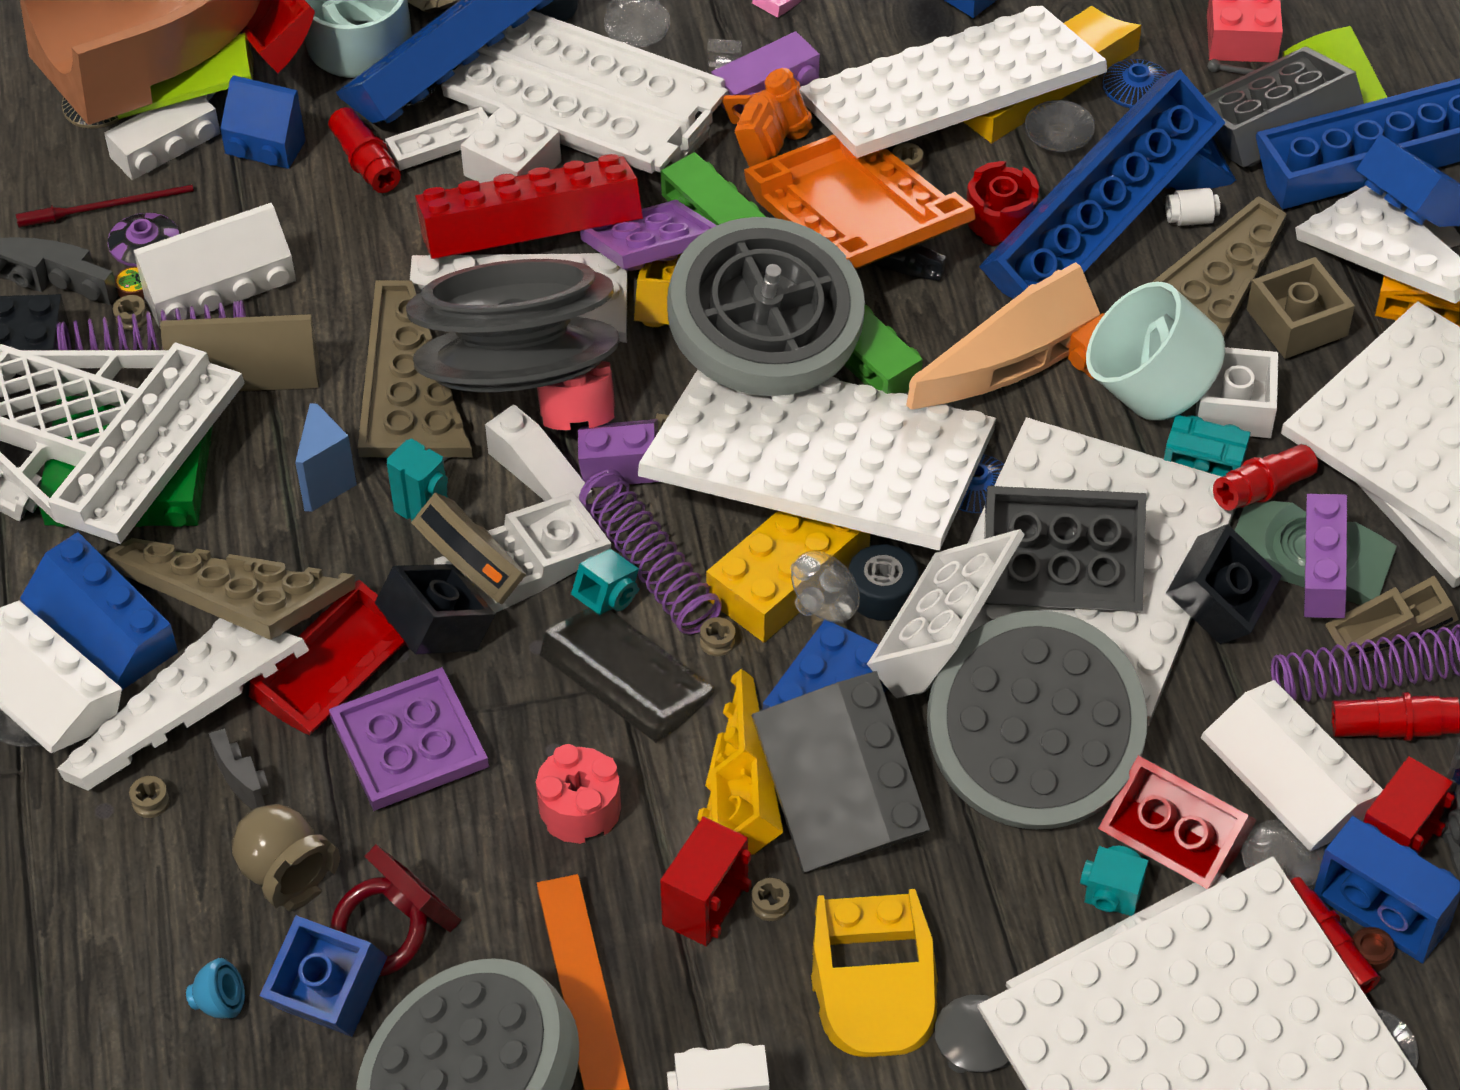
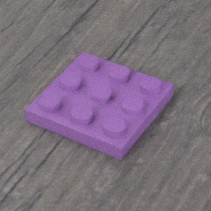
M673 200L642 209L643 219L581 230L580 236L582 241L622 269L634 271L645 267V263L656 260L671 261L676 259L678 254L683 253L688 245L699 235L717 225L678 200Z
M443 667L329 709L332 723L373 811L489 767L488 757Z

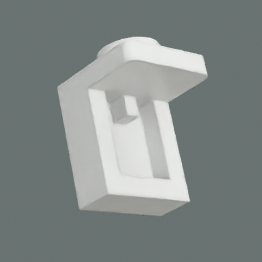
M0 469V512L20 522L27 510L33 513L38 505ZM35 474L31 481L40 489L42 477Z

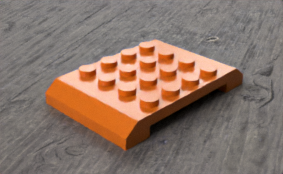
M834 134L744 169L746 183L755 200L775 218L801 224L829 239L846 255V259L850 260L855 270L975 220L974 206L956 192L945 196L886 148L856 158Z

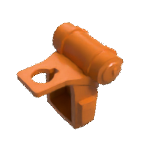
M787 68L775 69L769 73L765 79V90L751 95H725L722 100L731 123L737 124L735 134L749 167L776 157L783 147L786 137L792 140L800 139L806 136L809 130L813 128L811 122L812 114L807 110L799 90L801 88L800 83ZM735 105H745L742 114L735 110Z

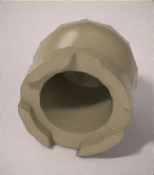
M280 804L266 805L251 810L239 821L231 841L232 854L241 874L261 886L264 897L276 909L279 906H284L288 911H293L309 903L322 892L317 885L323 880L328 870L335 874L340 861L339 849L323 835H315L314 829L305 816L291 807Z

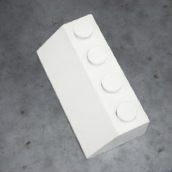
M272 203L133 250L144 298L159 328L162 309L165 311L166 320H176V308L180 311L181 320L190 319L191 306L194 308L195 316L204 314L205 304L208 305L209 312L219 308L220 302L224 307L232 304L234 301L247 299L296 281L292 255Z
M19 600L0 607V709L50 753L97 733L103 723L111 720L117 714L122 688Z
M1275 680L1245 692L1201 736V739L1310 852L1331 843L1352 815L1363 822L1367 810L1383 791L1369 774Z

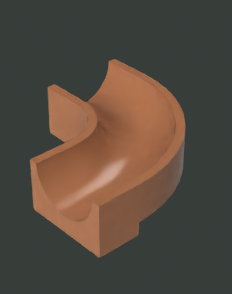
M20 0L29 57L88 125L152 104L150 86L173 78L218 53L246 27L260 3V0Z

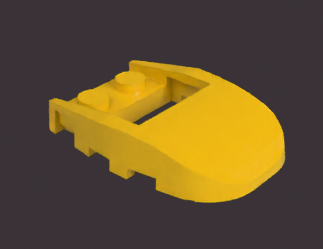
M909 889V894L824 899V895H819L815 907L816 921L813 938L811 980L813 992L816 991L820 1006L819 1015L822 1026L829 1040L843 1052L858 1057L902 1055L919 1049L931 1038L937 1020L938 977L933 939L916 890ZM916 940L918 962L833 968L830 945Z

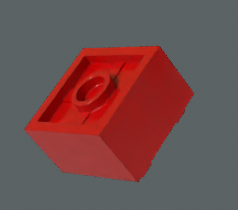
M1408 756L1367 810L1363 822L1374 825L1382 834L1402 846L1412 848L1419 855L1433 834L1441 836L1444 832L1445 824L1441 822L1445 807L1450 808L1455 799L1454 795L1450 794L1453 781Z
M704 816L702 817L660 879L663 926L706 947L713 937L718 939L721 934L720 925L743 891L748 892L751 888V880L748 878V864L751 861V852L748 851V837Z

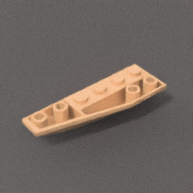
M1075 262L1062 270L1055 271L1043 281L1028 286L1021 294L928 366L917 372L909 382L906 406L912 410L982 395L1039 373L1069 356L1071 334L1100 315L1081 266Z

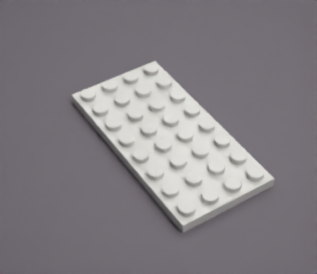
M1032 6L1026 8L1024 12L1012 16H1002L995 19L994 22L979 27H969L964 32L949 37H939L932 43L920 47H910L902 53L890 57L877 58L872 63L857 68H847L840 74L828 78L814 79L810 84L801 86L799 90L805 105L856 158L1106 73L1107 62L1104 57L1043 6Z

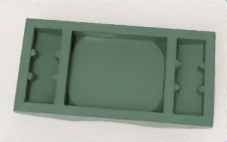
M1280 501L1255 502L1245 506L1235 531L1282 575L1280 580L1305 588L1306 511L1294 503ZM1347 522L1346 601L1362 605L1381 594L1397 546L1357 522Z

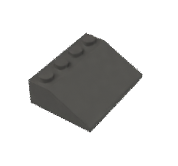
M1306 46L1203 95L1226 122L1212 137L1227 158L1242 167L1254 166L1261 162L1256 140L1257 132L1364 104L1356 71Z
M987 486L984 539L1021 529L1025 536L984 604L1142 612L1146 493Z
M877 671L831 684L751 715L803 873L920 838L930 830Z

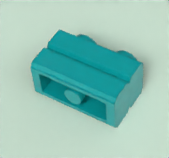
M1177 415L1175 416L1167 441L1164 460L1222 477L1228 472L1241 467L1244 463L1251 432L1241 430L1239 427L1231 424L1223 426L1207 422L1198 416L1191 415L1186 417Z
M411 438L406 440L387 458L393 509L397 514L406 519L411 518V521H413L434 493L448 498V477L445 475L444 460L440 454L431 449L425 450L424 445Z

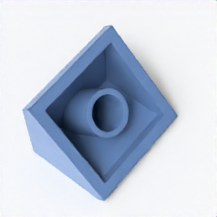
M310 403L295 464L304 511L312 512L357 484L349 436L318 404Z

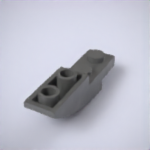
M21 237L0 238V277L13 281L21 287H29L39 292H43L48 284L52 283L60 289H68L85 296L89 300H97L110 306L118 297L113 271L93 264L90 250L53 240Z

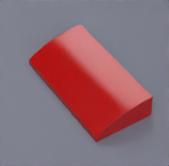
M260 0L255 14L241 32L246 34L247 40L261 57L279 73L302 45L312 24L315 11L305 0Z
M360 580L355 582L356 588L337 599L298 636L303 638L309 649L308 652L298 658L292 653L275 664L278 671L267 678L260 675L250 681L248 695L250 698L281 721L309 736L330 717L329 709L343 704L406 643L376 606L375 601L378 595Z

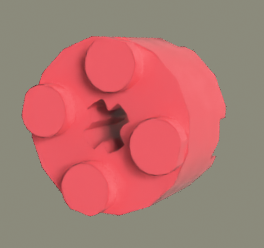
M602 361L593 370L573 379L537 387L540 415L545 427L566 431L571 430L570 423L588 421L589 428H594L608 423L615 417V399L610 362Z
M571 744L557 747L554 754L548 757L539 768L536 779L539 814L547 825V831L564 842L578 844L586 843L585 838L596 836L603 831L604 835L608 834L618 822L621 811L620 781L613 758L592 748L575 747Z

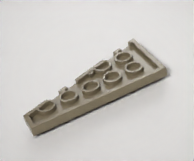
M1260 196L1256 197L1152 282H1165L1172 285L1214 322L1224 337L1251 288L1252 280L1258 275L1281 232L1287 214Z
M376 280L358 439L359 457H389L399 446L411 438L424 445L425 450L431 449L443 457H473L472 448L463 429V422L460 414L457 412L451 389L421 375L414 368L413 357L415 352L421 346L433 340L428 328L414 324L407 317V303L417 295L412 280Z
M131 538L103 554V557L121 575L269 640L282 635L286 630L310 618L314 613L356 588L355 576L353 574L341 573L337 579L323 576L322 569L308 567L304 572L286 570L285 563L232 554H229L226 560L211 558V553L208 550L196 549L193 553L175 552V547L172 544Z

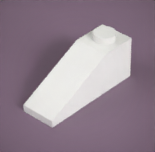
M513 404L485 424L488 454L544 501L574 492L579 499V494L585 484L583 479L540 425ZM591 489L587 495L586 500L592 497Z

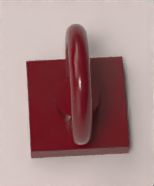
M375 844L364 857L385 877L371 878L351 888L336 906L330 928L347 934L348 921L354 909L365 899L378 894H384L399 910L410 918V925L407 937L401 947L387 957L379 977L402 969L415 957L425 938L427 916L450 933L462 920L406 866Z

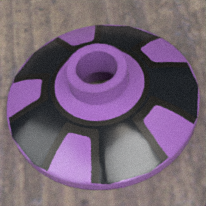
M139 213L131 215L118 222L109 233V251L120 263L132 267L137 266L133 250L179 235V230L171 219L161 214Z

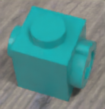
M610 548L595 556H590L585 561L579 563L571 595L599 615L611 609L621 611L632 602L640 590L635 582L639 568Z
M1099 846L1094 862L1086 860L1081 875L1080 884L1087 886L1084 903L1094 905L1099 910L1105 912L1115 911L1129 916L1134 915L1144 885L1148 860L1141 858L1136 851L1125 846H1112L1109 848Z

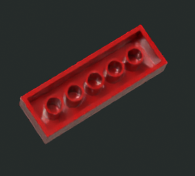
M616 154L603 155L598 158V161L589 163L570 161L565 163L562 168L550 170L546 167L534 168L528 174L520 176L501 174L494 177L493 181L483 183L475 180L460 183L458 187L444 190L442 187H432L424 190L423 194L415 195L421 235L431 259L643 219L638 179L624 156L619 157Z

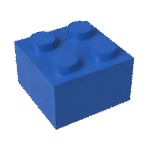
M296 915L259 996L279 1010L352 1037L387 956L368 941Z

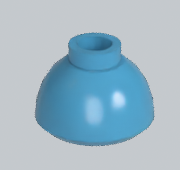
M217 958L203 966L196 975L193 984L187 987L186 998L188 1004L192 1009H200L203 1013L214 1018L228 1019L236 1017L241 1012L245 999L243 980L236 967L224 958Z

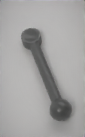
M1216 59L1209 60L1207 68L1211 72L1221 70L1246 75L1255 70L1221 64Z

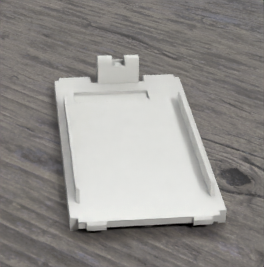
M532 10L527 13L530 18L514 29L510 25L502 31L505 35L502 40L490 47H487L486 44L477 50L480 54L478 58L465 66L460 64L453 70L455 74L441 84L445 97L466 104L469 110L482 107L486 115L490 117L502 104L558 130L560 144L597 158L608 154H616L619 157L624 156L630 166L651 174L654 171L661 173V170L670 161L675 163L693 153L705 142L710 130L709 125L713 122L712 113L722 103L724 96L729 95L728 89L725 88V80L721 77ZM698 111L702 112V114L695 121L696 113Z

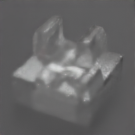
M708 38V66L718 69L743 57L742 41Z

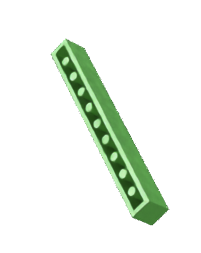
M695 152L661 170L662 196L668 202L678 200L716 225L741 218L766 217L760 212L754 202L748 201L738 192L732 182H727L716 172L710 162H705ZM865 305L862 332L845 366L865 385H870L886 394H905L909 391L911 378L922 370L923 359L916 349L906 345L890 326L884 325L873 314L872 310Z

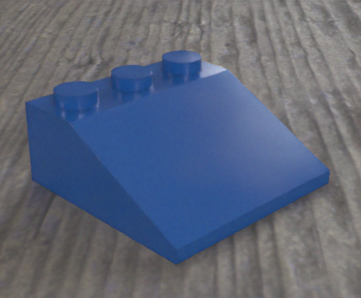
M1380 134L1356 169V171L1367 178L1364 185L1381 196L1386 191L1387 194L1384 197L1386 201L1400 210L1407 206L1408 208L1404 214L1423 225L1425 220H1428L1438 227L1460 226V183Z

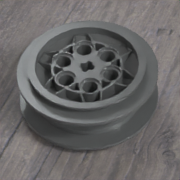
M561 259L501 261L473 266L441 276L428 283L422 289V292L414 296L406 306L407 317L414 324L432 330L449 332L427 342L415 352L413 357L414 368L421 375L433 379L443 386L473 392H503L531 389L581 376L596 368L603 359L611 355L619 346V333L613 326L598 320L577 317L606 303L614 293L613 282L609 277L595 272L585 264Z

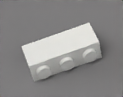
M203 96L143 112L104 132L110 158L131 180H134L219 135L220 129L216 108Z

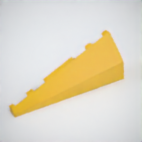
M740 669L731 678V682L736 686L732 703H726L723 714L728 718L725 733L721 732L717 735L705 784L711 791L707 808L699 809L697 820L700 822L704 816L748 837V851L753 855L781 835L783 828L774 783L751 716L753 713L760 711L754 679L746 671Z

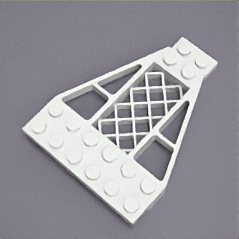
M176 342L169 350H18L0 344V397L4 396L5 401L0 402V441L32 451L19 468L0 452V469L55 522L121 544L245 384L242 373L209 362L207 352ZM76 368H100V370L95 375ZM121 368H154L139 388L112 380ZM16 374L22 375L21 377L12 379ZM43 384L54 386L37 392L35 389L36 386ZM26 389L31 390V393L13 399L9 397V394ZM75 394L86 396L67 402L66 398ZM62 399L63 404L41 410L40 405ZM108 404L116 406V408L103 412L98 411V407ZM32 407L36 409V412L16 418L14 416L15 412ZM91 409L94 411L93 415L72 420L71 415ZM9 415V419L1 416ZM67 417L68 422L49 428L45 426V423ZM40 425L41 430L34 428V426ZM94 428L99 429L100 433L80 439L77 438L78 433ZM71 435H72V439H73V440H70V439H67V438H64V437H68V436H71ZM50 459L76 466L51 498L31 481L44 463Z

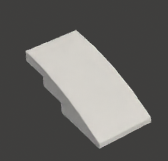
M574 492L508 513L505 515L503 526L488 530V533L526 573V576L503 604L497 603L468 577L466 578L496 613L547 589L578 570L579 563L585 561L590 556H595L610 549L611 542ZM444 556L434 559V565L452 564Z

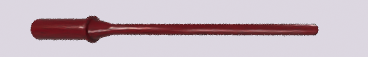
M186 185L69 208L53 207L51 205L49 208L17 213L16 219L18 228L52 221L56 223L57 220L70 214L193 192L194 189L193 185Z

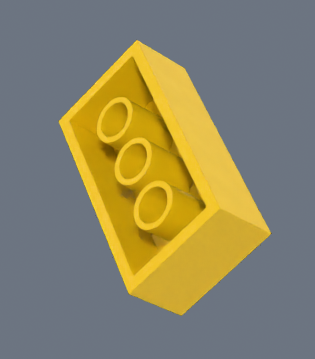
M777 511L706 571V583L710 586L709 593L716 594L721 600V611L765 643L848 571L852 558L860 550L870 547V533ZM707 600L711 604H714V600Z

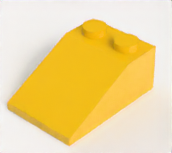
M678 254V257L671 261L656 260L645 263V267L640 269L637 278L634 321H641L649 327L669 325L667 311L668 287L681 254Z

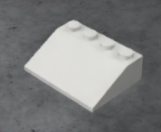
M1021 529L939 551L934 554L867 663L873 672L877 671L879 679L896 698L912 694L919 695L930 688L934 678L958 649L1025 536Z

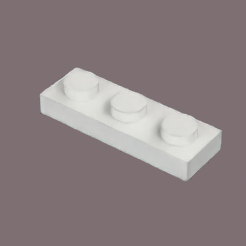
M478 107L386 138L385 143L390 156L399 171L460 151L461 144L488 119V116L482 107Z

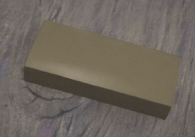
M311 314L164 320L160 323L163 350H169L176 342L207 352L210 363L242 373L245 384L239 391L319 388L320 365Z

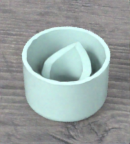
M305 0L315 11L312 24L305 38L306 49L310 58L317 66L333 75L356 78L412 36L408 0Z
M1151 282L1141 285L1122 296L1104 314L1089 340L1086 351V365L1091 376L1134 413L1147 420H1165L1188 410L1210 389L1224 361L1225 341L1218 326L1172 285L1165 282Z

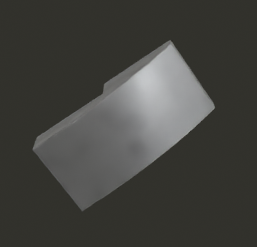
M225 729L209 733L217 764L230 788L252 810L265 806L263 795L269 794L270 790L264 770L255 771L251 756L242 758L238 742L229 744Z

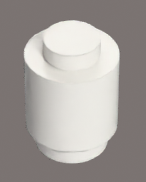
M1211 188L1176 190L1174 194L1166 196L1165 209L1168 223H1176L1177 226L1211 224L1214 221V217L1220 214L1219 196L1217 194L1213 195Z

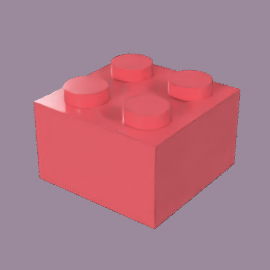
M1209 0L1207 9L1209 60L1269 63L1278 60L1283 34L1280 0Z

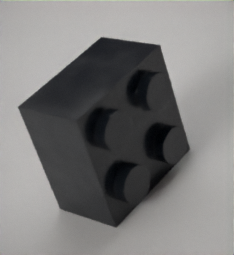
M61 294L0 296V344L18 350H59L57 324L64 321L67 328L69 327ZM16 374L12 379L21 377L22 375Z
M1226 524L1197 536L1166 594L1221 645L1252 632L1282 575L1230 525Z
M453 564L393 566L375 601L376 606L403 638L407 647L414 654L422 655L477 651L496 615L462 572Z

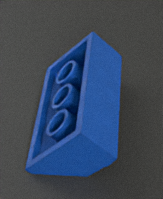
M79 532L44 554L20 597L21 602L119 685L122 690L178 653L171 624Z

